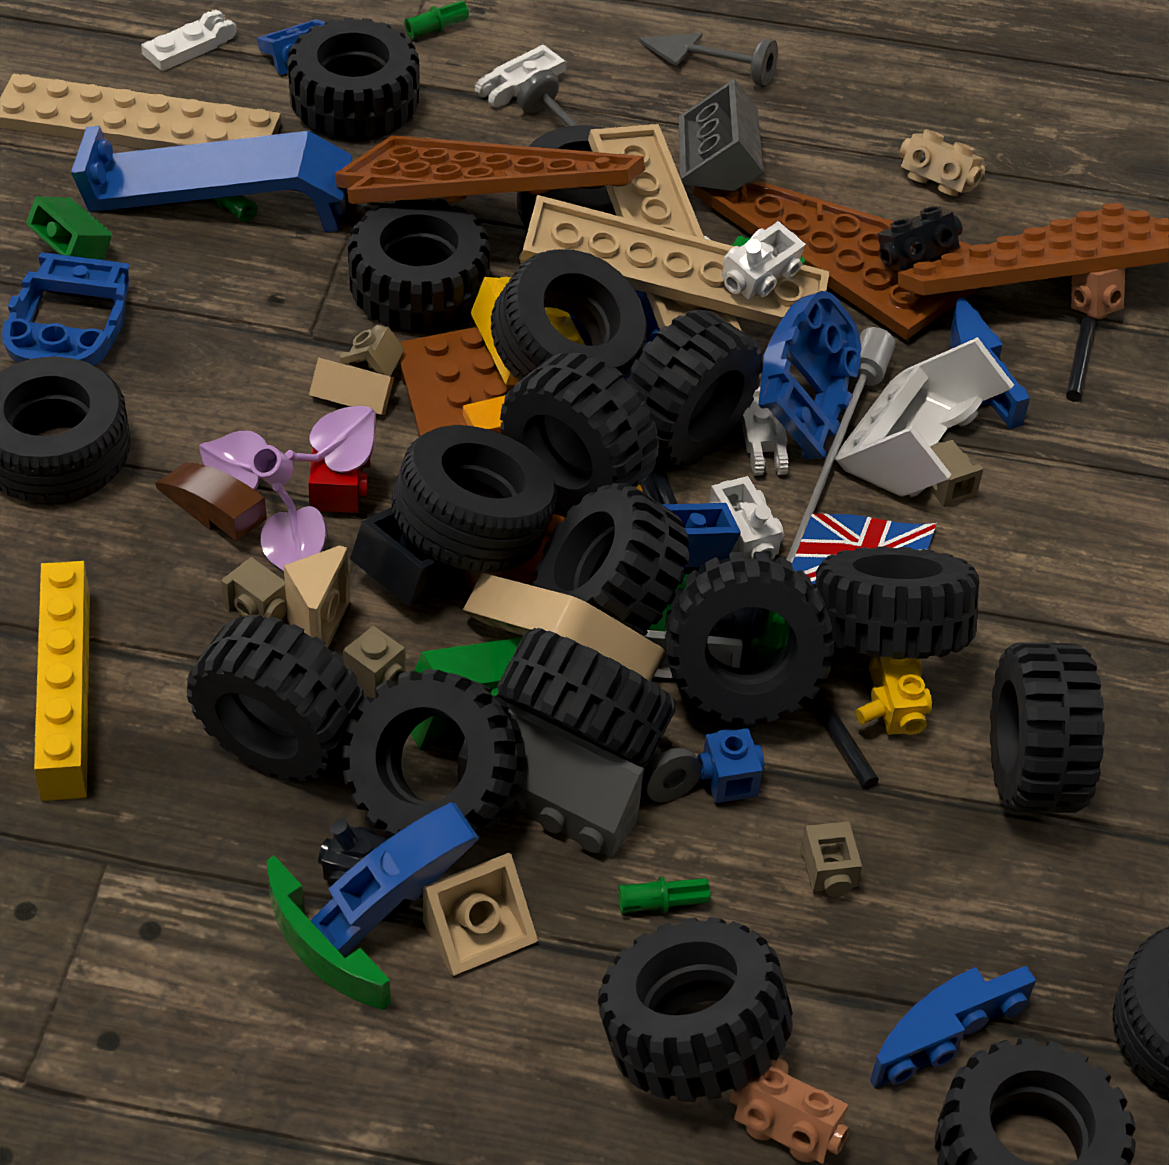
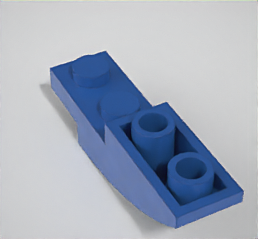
M964 297L958 298L950 330V349L978 337L1014 384L1011 390L982 401L979 407L990 404L1010 429L1023 425L1030 397L1026 389L1020 386L1010 374L1007 366L999 360L1003 345L1000 338L991 331L981 319L979 312L974 310Z
M450 802L389 838L347 871L328 889L333 898L310 921L345 957L403 899L413 901L418 899L423 894V887L435 882L479 838L457 804Z
M1027 966L987 982L978 969L974 967L930 992L914 1005L887 1037L877 1055L870 1078L873 1087L877 1088L889 1082L893 1085L901 1084L922 1068L930 1065L941 1067L949 1063L957 1056L964 1034L975 1033L983 1028L988 1021L1002 1015L1009 1018L1022 1012L1029 1004V998L1036 982Z

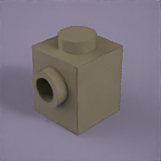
M374 625L343 650L344 665L347 669H352L357 676V686L362 687L364 697L376 699L379 696L376 691L377 686L386 680L399 682V674L405 673V648Z

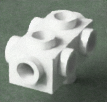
M779 221L766 230L763 228L759 229L746 244L741 247H733L725 255L721 276L726 288L733 294L741 293L748 300L757 293L761 297L767 296L776 286L778 278L784 276L788 280L799 271L802 266L800 259L806 244Z
M749 477L727 480L720 484L712 485L709 503H727L741 531L731 553L742 551L744 559H753L755 551L768 553L770 560L776 554H779L780 542L784 539L783 527L778 518H773L770 508L766 505L763 493L760 490H756Z

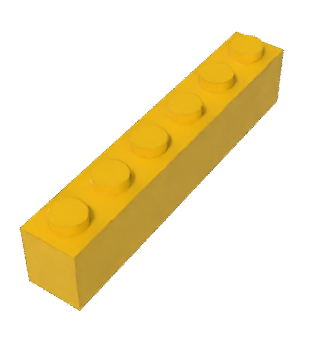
M84 561L41 563L34 771L41 801L87 798L90 592Z

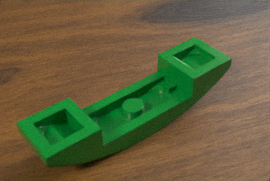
M275 856L267 860V870L273 913L284 938L294 953L317 977L345 996L382 1010L391 1005L390 979L361 948L344 958L303 913L304 900L301 883Z

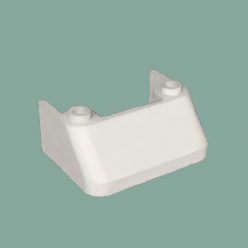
M977 337L911 366L894 377L838 450L835 460L845 472L898 496L909 495L914 497L927 487L948 480L952 475L931 449V446L938 443L949 427L957 424L962 427L973 421L978 415L977 408L982 401L1011 390L1014 384Z

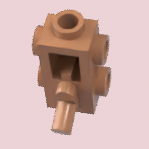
M782 1059L771 1061L770 1069L759 1079L754 1076L748 1080L749 1084L747 1087L737 1092L734 1089L732 1090L729 1101L737 1106L734 1120L746 1125L748 1134L758 1140H769L772 1138L790 1147L792 1156L802 1162H813L816 1160L823 1164L830 1153L838 1155L842 1150L850 1129L843 1125L849 1104L830 1096L825 1091L818 1090L789 1076V1066L786 1061Z

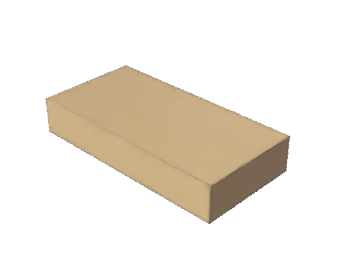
M318 357L309 395L351 407H370L375 413L385 415L394 377Z

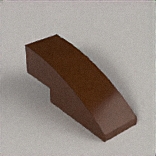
M186 462L155 483L156 489L207 529L211 530L218 526L236 541L267 520L266 503L263 495L235 477L210 466Z

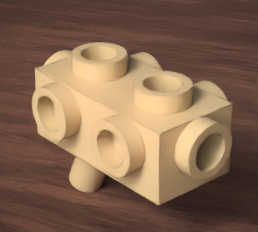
M924 130L923 133L913 134L911 138H907L903 142L899 156L903 158L901 167L909 170L908 177L921 183H927L928 179L938 182V190L945 194L957 196L958 192H971L985 174V167L982 165L984 158L974 155V148L955 142L954 146L943 142L944 136L937 132ZM924 152L926 158L925 161L921 163L920 160Z

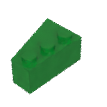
M522 637L422 651L414 671L423 673L424 669H436L447 673L451 672L485 685L491 689L493 696L498 697L497 685ZM432 716L417 725L410 734L418 748L423 749L463 732L454 720L445 716Z

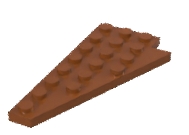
M391 135L336 172L335 179L337 188H348L349 203L353 204L445 197V200L448 202H459L465 200L467 195L527 191L529 194H543L548 192L549 189L604 185L621 187L631 184L632 180L645 171L644 156Z
M758 180L749 186L743 185L735 191L693 187L694 196L751 235H754L759 229L763 228L766 230L779 221L806 244L801 256L805 259V265L830 271L827 287L905 340L953 308L958 298H967L977 291V288L920 295L898 287L899 271L884 268V263L879 256L880 244L877 233L891 228L890 224L894 221ZM959 241L960 247L950 250V252L962 253L968 251L971 245Z
M1107 203L1102 205V209L1096 211L1078 212L1074 218L1052 220L1050 225L1042 228H1027L1023 231V234L998 237L997 242L988 245H972L968 251L962 253L944 254L937 261L915 263L913 268L898 272V287L920 295H930L1169 262V218L1158 219L1151 217L1147 211H1131L1124 209L1123 204Z

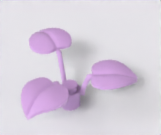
M352 406L333 411L322 417L314 425L309 435L311 445L318 451L316 454L294 453L292 450H288L283 454L274 446L267 445L266 441L259 434L252 431L233 432L219 439L199 445L204 465L225 472L254 490L257 489L261 478L272 485L273 490L279 494L286 504L288 512H278L272 515L266 521L261 531V546L264 554L270 562L284 571V565L323 552L327 540V526L322 514L311 506L303 507L296 511L294 502L284 489L283 484L288 482L293 474L292 462H320L325 459L326 465L335 472L346 473L357 470L368 461L372 454L375 443L376 413L370 407Z

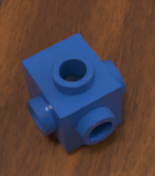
M749 728L733 731L721 730L713 734H707L703 753H699L697 758L702 765L700 777L702 780L708 779L715 803L758 797L762 772L764 770V756L761 746L759 744L754 745Z

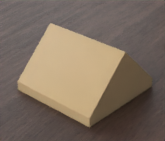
M337 546L284 565L289 624H295L305 629L304 633L313 638L317 636L326 643V648H328L350 603L347 547Z
M509 853L423 887V923L450 974L453 976L538 942L514 861Z

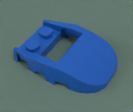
M41 252L38 256L40 268L37 272L28 271L22 280L23 288L18 296L11 297L7 306L10 312L7 321H4L2 330L6 351L11 359L19 362L33 358L56 356L77 359L93 366L97 365L107 355L124 325L129 288V264ZM44 290L113 299L114 306L104 331L96 328L79 329L66 327L58 323H34L33 319Z
M820 291L797 300L789 308L776 328L764 353L758 406L761 409L768 408L803 449L801 456L804 459L825 458L827 454L823 448L827 436H836L841 424L837 420L841 409L848 408L853 397L847 391L850 378L857 377L861 361V342L856 324L839 300L827 291ZM786 357L792 361L817 392L815 401L812 400L789 372L791 363Z

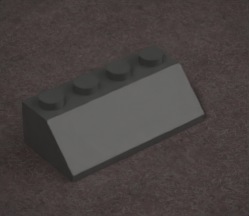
M732 79L678 116L680 179L684 185L735 191L743 185L749 186L760 177L761 173L764 172L758 108L735 79Z
M504 701L509 707V711L506 713L507 716L517 719L521 729V733L515 735L516 743L525 745V759H517L516 770L524 772L522 785H512L510 794L514 795L516 800L510 810H506L515 814L520 813L540 823L549 832L560 833L578 842L589 852L600 853L612 859L638 822L644 769ZM466 739L458 755V783H460L465 773L468 761Z

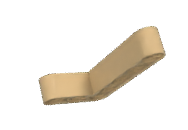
M481 573L463 609V612L489 626L522 636L533 628H542L546 631L555 632L560 636L570 638L581 645L598 651L608 658L616 660L652 681L666 652L665 649L576 597Z

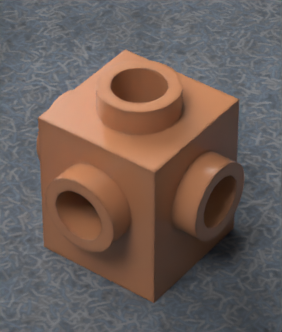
M1125 268L1072 275L1071 308L1086 313L1087 317L1093 319H1103L1108 317L1109 313L1124 309Z

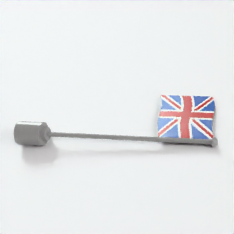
M877 327L866 328L860 333L861 361L857 377L852 378L857 382L852 394L853 397L845 411L786 559L792 563L795 572L802 570L811 579L814 588L816 586V570L827 556L831 554L837 555L839 551L844 550L853 551L856 548H877L879 546H888L889 548L911 547L916 550H928L937 524H911L860 515L814 513L864 385H877L883 380L894 352L896 343L893 336L886 330Z

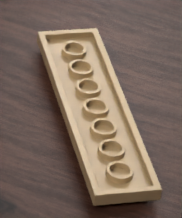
M13 74L0 97V128L82 140L86 127L100 125L105 139H108L112 145L146 150L276 135L281 126V113L237 107L230 104L203 102L196 99L169 97L162 94L135 92L128 89L101 87L94 84L87 85L67 82L60 79L53 80L33 77L26 74Z
M659 124L590 130L588 141L592 152L644 156L645 171L632 180L631 184L621 187L605 185L617 216L704 238ZM646 293L659 329L669 326L674 318L679 315H686V312L708 310L714 312L741 331L737 318L734 315Z
M537 195L520 259L526 261L535 254L554 249H571L590 253L608 262L621 272L635 290L777 327L786 312L797 300L827 290L830 272L802 264L799 271L791 279L787 280L784 276L778 278L776 286L767 296L761 297L757 293L748 300L741 293H731L726 288L721 276L724 268L723 259L734 246Z

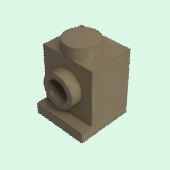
M376 325L372 330L368 329L359 333L353 340L351 350L342 353L338 359L342 364L391 376L405 348L388 326Z
M953 440L932 445L931 449L952 474L948 480L928 487L941 505L945 507L977 496L984 470L980 464L973 466L968 455L963 453Z
M250 557L221 580L223 605L229 612L236 607L243 617L262 615L264 619L270 617L282 619L287 612L285 581L254 558Z
M850 821L805 826L800 854L801 858L805 860L813 892L825 890L826 894L831 897H839L849 893L852 887L858 886L862 869Z

